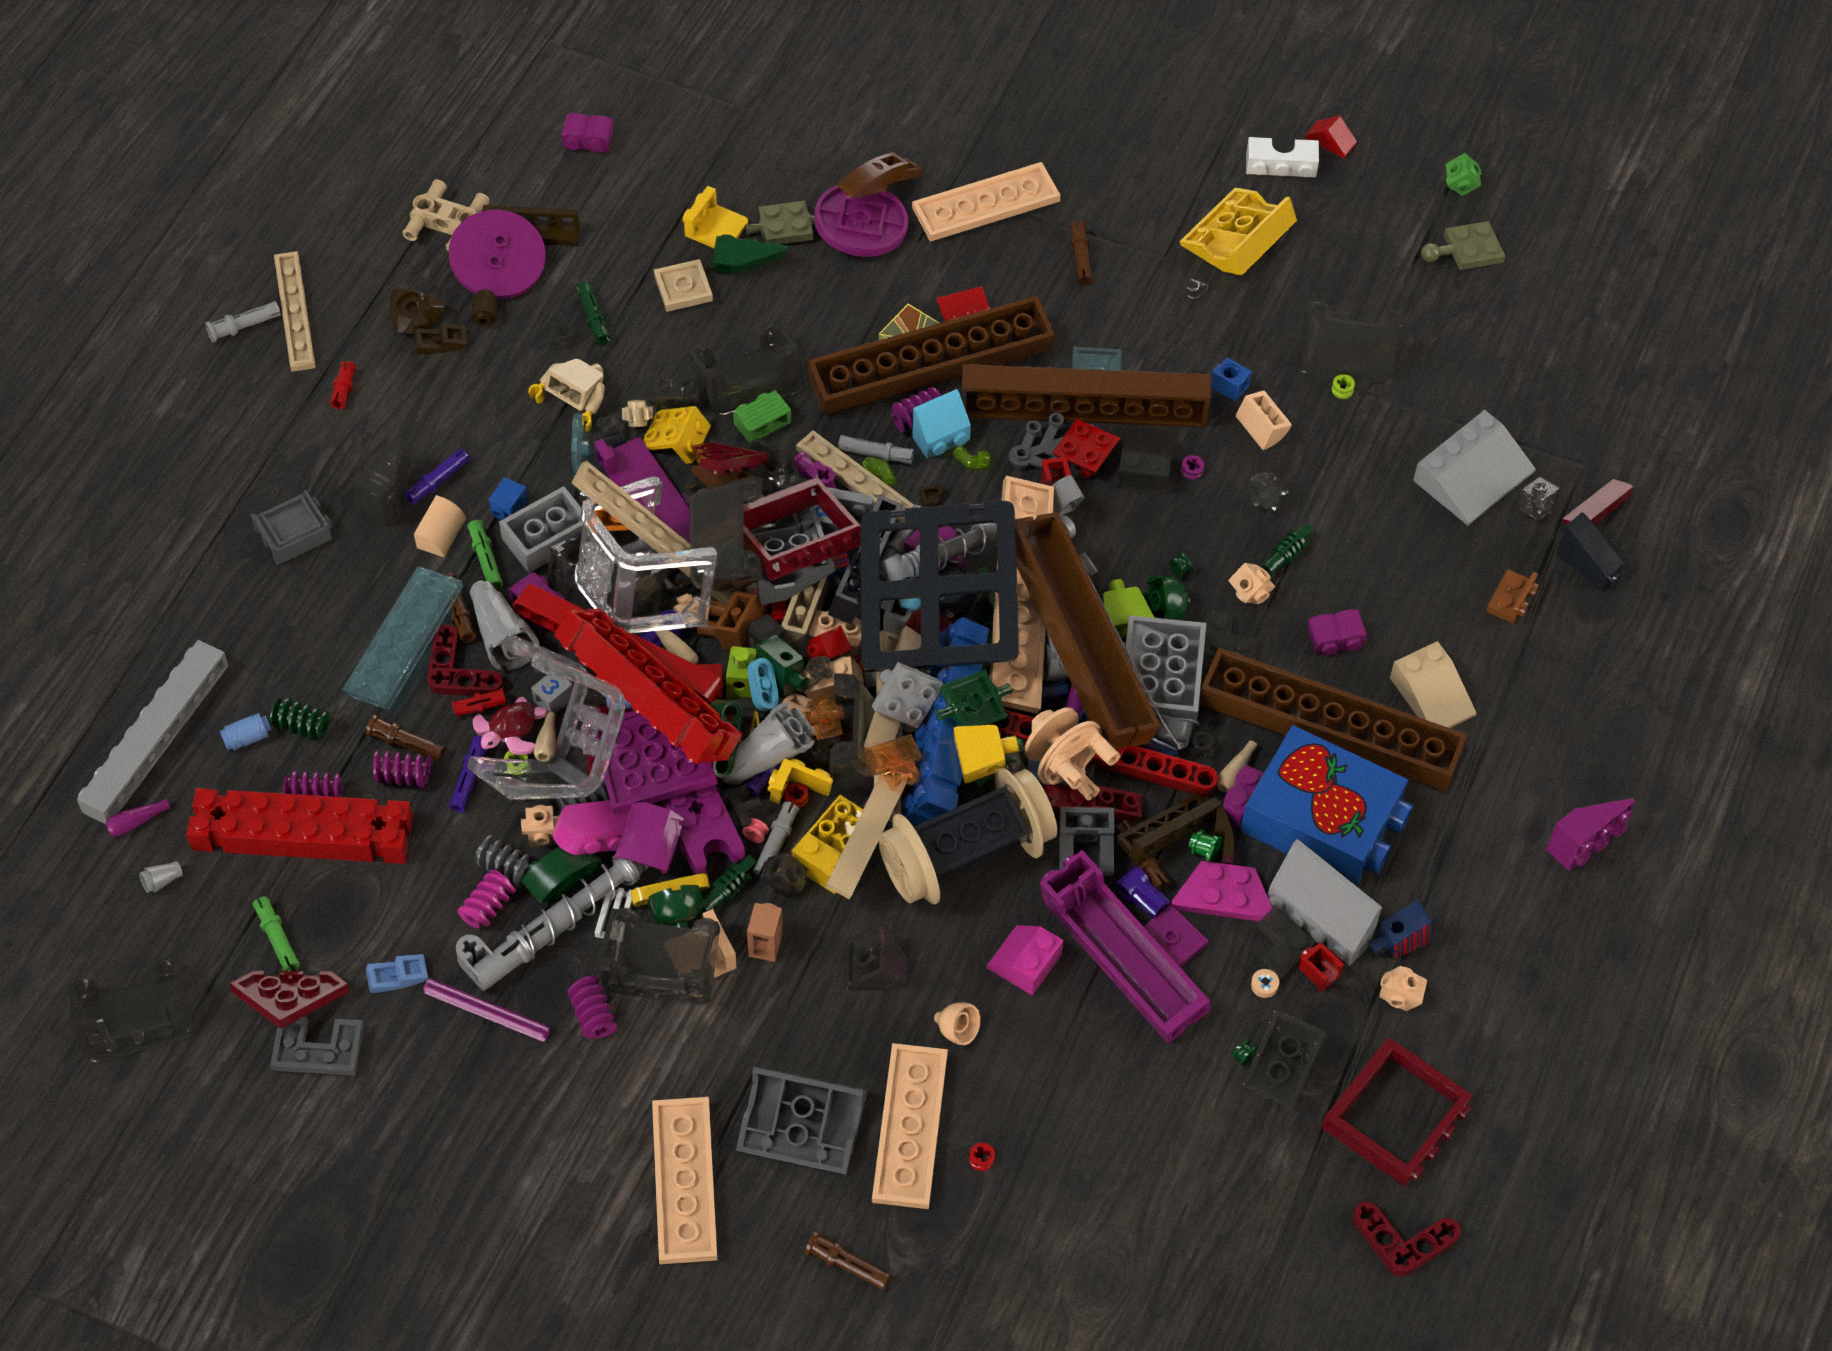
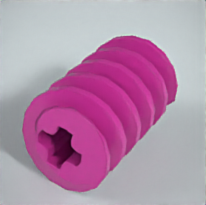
M491 869L490 873H487L483 877V881L477 885V890H473L470 898L464 901V906L457 910L458 914L464 922L473 928L479 929L480 924L488 927L490 922L486 916L494 919L497 915L493 908L497 910H502L503 908L499 900L503 902L509 901V897L505 892L514 894L516 890L503 874Z

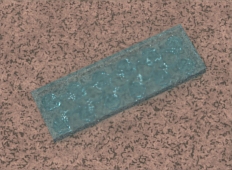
M417 566L342 689L344 694L389 710L464 587L462 581Z

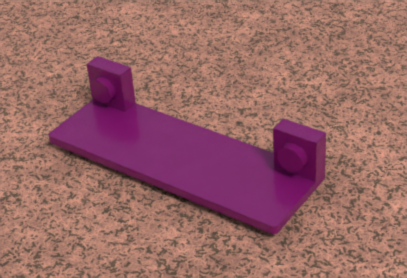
M637 437L614 449L612 446L608 447L603 439L594 442L596 461L612 482L698 551L712 544L710 537L641 438ZM663 557L668 566L672 565L670 561Z

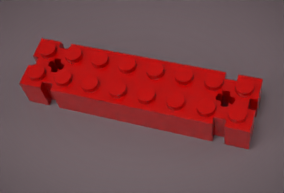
M601 608L587 609L586 613L582 609L567 611L554 636L562 642L561 645L566 650L576 651L575 655L579 657L581 664L590 667L596 673L599 680L609 684L617 696L628 701L636 713L643 715L650 721L649 724L654 729L661 731L668 737L669 743L676 747H683L682 751L691 762L699 764L729 759L743 735L729 722H724L720 718L721 715L627 631L622 627L614 625V620Z
M196 788L192 805L195 816H190L186 836L192 851L213 852L214 846H220L224 853L374 862V856L383 857L384 863L406 864L409 846L406 836L411 834L413 814L409 801L388 800L387 806H379L377 799L228 790L227 796H219L217 789Z

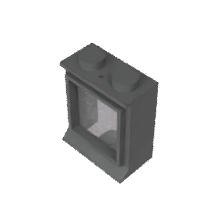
M304 490L303 494L260 514H251L256 533H261L266 548L270 547L276 565L332 540L330 529L333 526L326 514L322 516L316 497L311 498L306 490Z

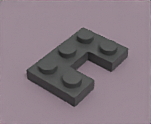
M302 1017L282 1029L277 1026L270 1064L272 1071L356 1075L364 1028L363 1020L335 1019L330 1044L305 1042L309 1023L307 1017Z

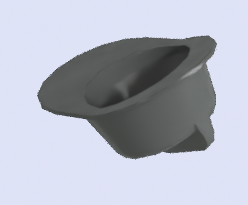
M1155 713L1161 725L1155 737L1177 747L1178 745L1161 722L1158 714ZM1160 715L1177 742L1183 743V749L1187 748L1192 728L1198 727L1200 723L1191 719Z

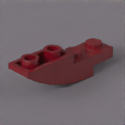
M1038 780L1048 797L1056 818H1059L1060 807L1114 808V822L1139 820L1142 817L1141 794L1098 786L1100 788L1098 795L1088 801L1077 789H1072L1070 786L1061 784L1046 785Z

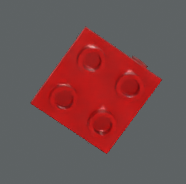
M982 286L936 298L944 321L990 309Z
M1077 419L1052 454L1058 457L1066 456L1067 461L1081 467L1080 474L1084 478H1089L1098 471L1120 438Z

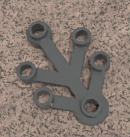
M1053 413L1049 416V427L1040 445L1032 448L1035 437H1038L1041 433V424L1035 420L1029 421L1022 444L1013 447L1009 452L1010 463L1017 469H1025L1029 465L1042 469V460L1045 459L1037 456L1045 454L1058 458L1052 452L1063 439L1061 437L1054 440L1058 430L1063 427V416L1060 413ZM1069 462L1072 466L1079 467L1078 465ZM1059 469L1050 470V472L1059 471Z

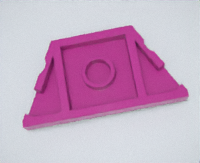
M1201 861L1171 902V905L1178 911L1274 923L1275 912L1256 869L1252 867Z

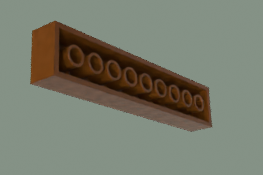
M1034 296L808 360L807 375L823 415H828L960 377L963 373V364L996 366L1051 351L1055 334L1038 296Z
M963 364L961 399L968 418L1049 421L1051 414L1060 413L1064 418V422H1075L1079 419L1086 423L1206 428L1210 404V374Z
M1218 648L1201 687L1199 705L1283 735H1287L1291 726L1294 725L1397 775L1444 792L1448 790L1467 734L1222 648Z

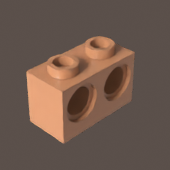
M755 903L747 930L749 957L775 962L783 934L782 908L771 903Z

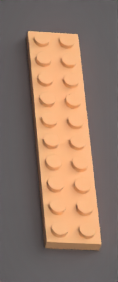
M1010 476L1005 477L1003 480L1002 501H1009L1014 505L1015 519L1033 516L1035 520L1037 515L1053 513L1054 487ZM1017 569L1019 655L1011 662L990 663L989 678L996 687L1007 683L1011 685L1008 689H1013L1012 694L1001 697L1003 706L1037 714L1041 709L1046 628ZM996 592L992 644L1000 640L999 594Z

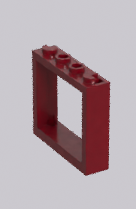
M818 477L727 511L729 532L770 581L861 546V525ZM818 505L839 529L773 556L769 555L750 532L752 529Z
M1388 1037L1325 1115L1321 1128L1399 1184L1406 1187L1411 1179L1415 1181L1421 1176L1425 1169L1422 1166L1427 1159L1432 1161L1440 1150L1438 1144L1442 1139L1449 1140L1456 1130L1454 1126L1458 1119L1463 1121L1472 1108L1469 1106L1472 1094ZM1390 1059L1454 1103L1453 1107L1407 1165L1343 1120Z

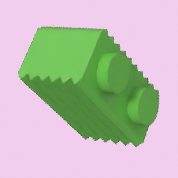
M776 390L770 393H762L755 401L748 405L742 404L737 407L733 412L734 425L746 440L752 444L758 439L760 440L762 437L790 424L791 409Z

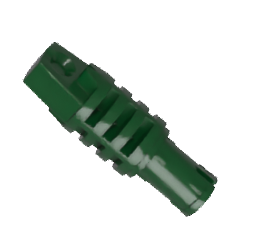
M1306 523L1298 531L1293 529L1273 548L1272 555L1260 568L1266 570L1271 577L1282 565L1290 564L1310 544L1307 539L1312 535L1314 528Z
M748 855L739 865L734 862L712 884L711 891L703 898L701 913L703 914L712 909L714 911L722 902L730 901L752 879L749 873L756 866L757 861Z

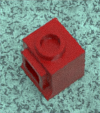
M1066 456L1042 460V484L1052 486L1058 480L1071 475ZM1059 469V471L1050 472V470Z
M841 625L809 640L811 644L806 646L809 656L816 666L852 649Z
M1321 942L1314 948L1308 947L1301 954L1299 969L1318 987L1321 993L1341 977L1344 964ZM1318 963L1325 972H1321L1315 965Z

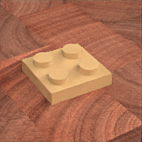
M700 259L654 269V277L666 312L713 301V295Z

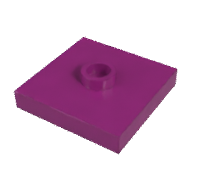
M1172 905L1168 906L1144 926L1179 967H1182L1203 950L1209 942Z

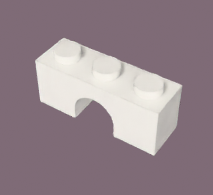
M1248 138L1246 174L1316 177L1319 164V141L1295 139L1294 149L1288 153H1281L1273 148L1272 138Z

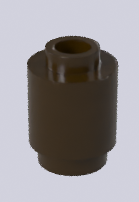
M483 289L479 290L473 298L472 320L480 326H489L496 321L497 298L494 292Z

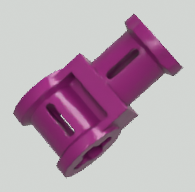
M801 452L794 457L790 466L794 472H799L806 478V481L818 477L826 487L836 489L833 482L835 475L832 468L824 466L819 461L814 463L809 459V454L806 452Z

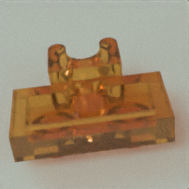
M911 734L866 748L862 752L872 776L885 773L884 778L891 791H896L897 786L902 781L901 777L910 786L917 782L919 772L914 763L919 762L922 755Z

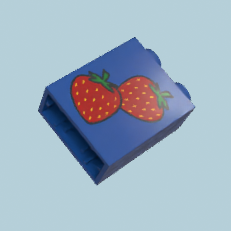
M1292 725L1245 806L1240 831L1288 854L1293 843L1298 839L1357 886L1365 870L1377 875L1379 874L1391 850V845L1382 841L1385 833L1390 829L1400 834L1411 815L1414 805L1403 800L1408 779Z

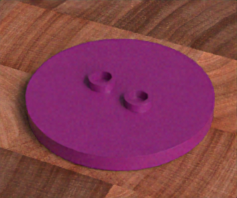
M837 185L824 192L816 203L814 223L819 235L835 249L850 255L873 257L889 253L903 242L908 229L909 220L905 207L897 197L887 190L875 195L851 198Z
M486 210L471 215L456 228L450 240L449 262L457 280L472 293L476 294L479 290L487 289L494 292L497 300L510 299L527 292L539 280L545 264V246L537 229L525 218L509 211Z

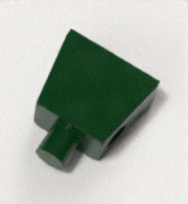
M777 635L756 644V659L765 658L771 662L774 668L778 695L780 697H787L798 690L804 692L808 689L810 679L803 675L804 659L800 654Z

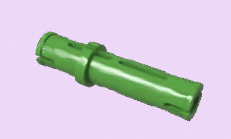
M471 521L467 526L473 540V551L478 555L486 581H489L498 590L503 586V580L491 550V539L486 535L483 521Z
M269 897L259 898L262 905L256 899L252 905L261 921L260 927L263 932H266L283 971H293L292 965L297 970L300 967V963L281 927L282 920L275 914Z

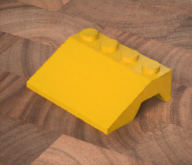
M1234 188L1180 240V244L1223 272L1243 275L1297 221L1290 197H1285L1278 205L1268 204L1257 191Z

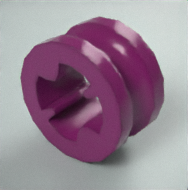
M1195 455L1185 457L1180 470L1181 474L1191 480L1199 478L1204 469V462ZM1190 465L1196 466L1194 470L1189 469Z

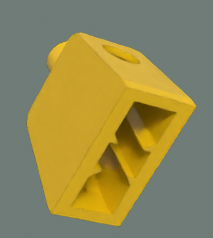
M996 725L954 727V740L965 784L996 773V770L999 768H1005L1004 754L1019 751L1016 736L1000 739Z

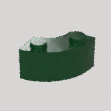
M558 847L541 860L531 863L527 868V874L521 881L540 903L556 902L561 898L562 894L582 882V879L585 881L589 880L602 860L596 853L573 855Z

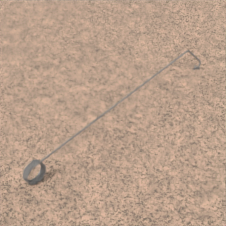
M1086 553L1080 554L1079 558L1091 576L1097 573L1096 567ZM1102 603L1103 608H1104V610H1105V612H1106V614H1107V616H1108V618H1109V620H1110V622H1111V624H1112L1114 630L1116 631V634H1117L1119 640L1121 641L1122 646H1123V648L1125 649V651H1126V653H1127V655H1128V657H1129V659H1130V661H1131V663H1132V665H1133V667H1134V669H1135V671H1136L1138 677L1140 678V681H1141L1142 685L1144 686L1146 693L1148 694V696H1149V698H1150V700H1151V702H1152V704H1153L1155 710L1157 711V714H1158V716H1159L1161 722L1163 723V725L1165 726V728L1168 730V732L1170 733V735L1172 736V738L1174 739V741H1175L1176 744L1178 745L1177 748L1182 750V749H1183V746H1184L1183 743L1177 742V740L1175 739V737L1171 734V732L1169 731L1168 727L1166 726V724H1165L1164 721L1162 720V718H1161V716H1160V714H1159V712H1158V710H1157V708H1156V706H1155V704H1154V702H1153V700H1152V698H1151V696H1150V694H1149L1147 688H1146L1145 685H1144L1143 680L1141 679V677H1140V675H1139V673H1138V671H1137V669H1136V667H1135V665H1134V663H1133V661H1132V659H1131V657H1130L1128 651L1126 650V647H1125L1124 643L1122 642V640H1121V638H1120V636H1119V634H1118V632H1117V630H1116V628H1115V626H1114V624H1113V622H1112V620H1111V618H1110L1108 612L1106 611V608H1105L1104 604Z

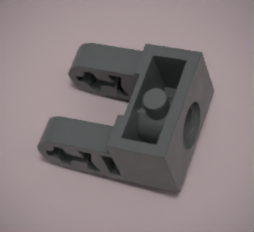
M1060 807L1059 870L1064 867V860L1073 854V843H1099V869L1103 872L1104 877H1113L1114 808Z

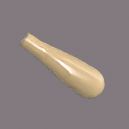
M656 618L648 623L667 651L695 665L698 663L697 654L684 641L665 628Z
M553 712L546 714L544 725L539 732L534 747V755L541 762L550 761L554 757L556 750V715Z
M1248 741L1244 749L1218 775L1217 788L1221 792L1227 793L1234 786L1240 769L1246 765L1248 766L1250 758L1257 748V744L1254 741Z

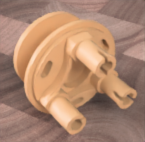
M1063 708L1055 712L1052 710L1041 712L1032 720V733L1024 749L1025 756L1029 760H1041L1038 767V778L1046 785L1059 784L1066 781L1072 789H1077L1088 801L1092 797H1096L1100 788L1085 775V766L1095 753L1109 766H1112L1119 760L1120 754L1101 736V727L1096 722L1086 721L1078 724L1079 717L1074 709Z

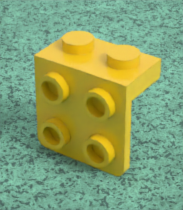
M707 186L703 193L697 195L694 205L691 209H687L683 216L685 236L711 248H714L716 236L728 234L738 239L746 228L745 225H748L747 217L717 205L716 189Z
M696 406L660 410L655 414L645 434L643 443L648 450L673 448L685 464L694 463L696 458L694 455L695 444L704 442L711 425Z
M784 758L780 769L773 770L768 782L767 791L771 792L770 801L780 804L789 781L802 783L807 789L824 796H829L833 779L824 770L815 769L814 771L805 767V764L800 760Z

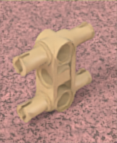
M436 179L432 182L427 193L419 195L413 200L414 208L410 213L411 220L403 230V236L410 241H415L423 227L453 235L461 222L473 214L482 212L483 205H488L490 199L483 193H477L470 207L441 199L447 186L443 181ZM449 240V242L446 244V249H447L448 252H449L450 240Z

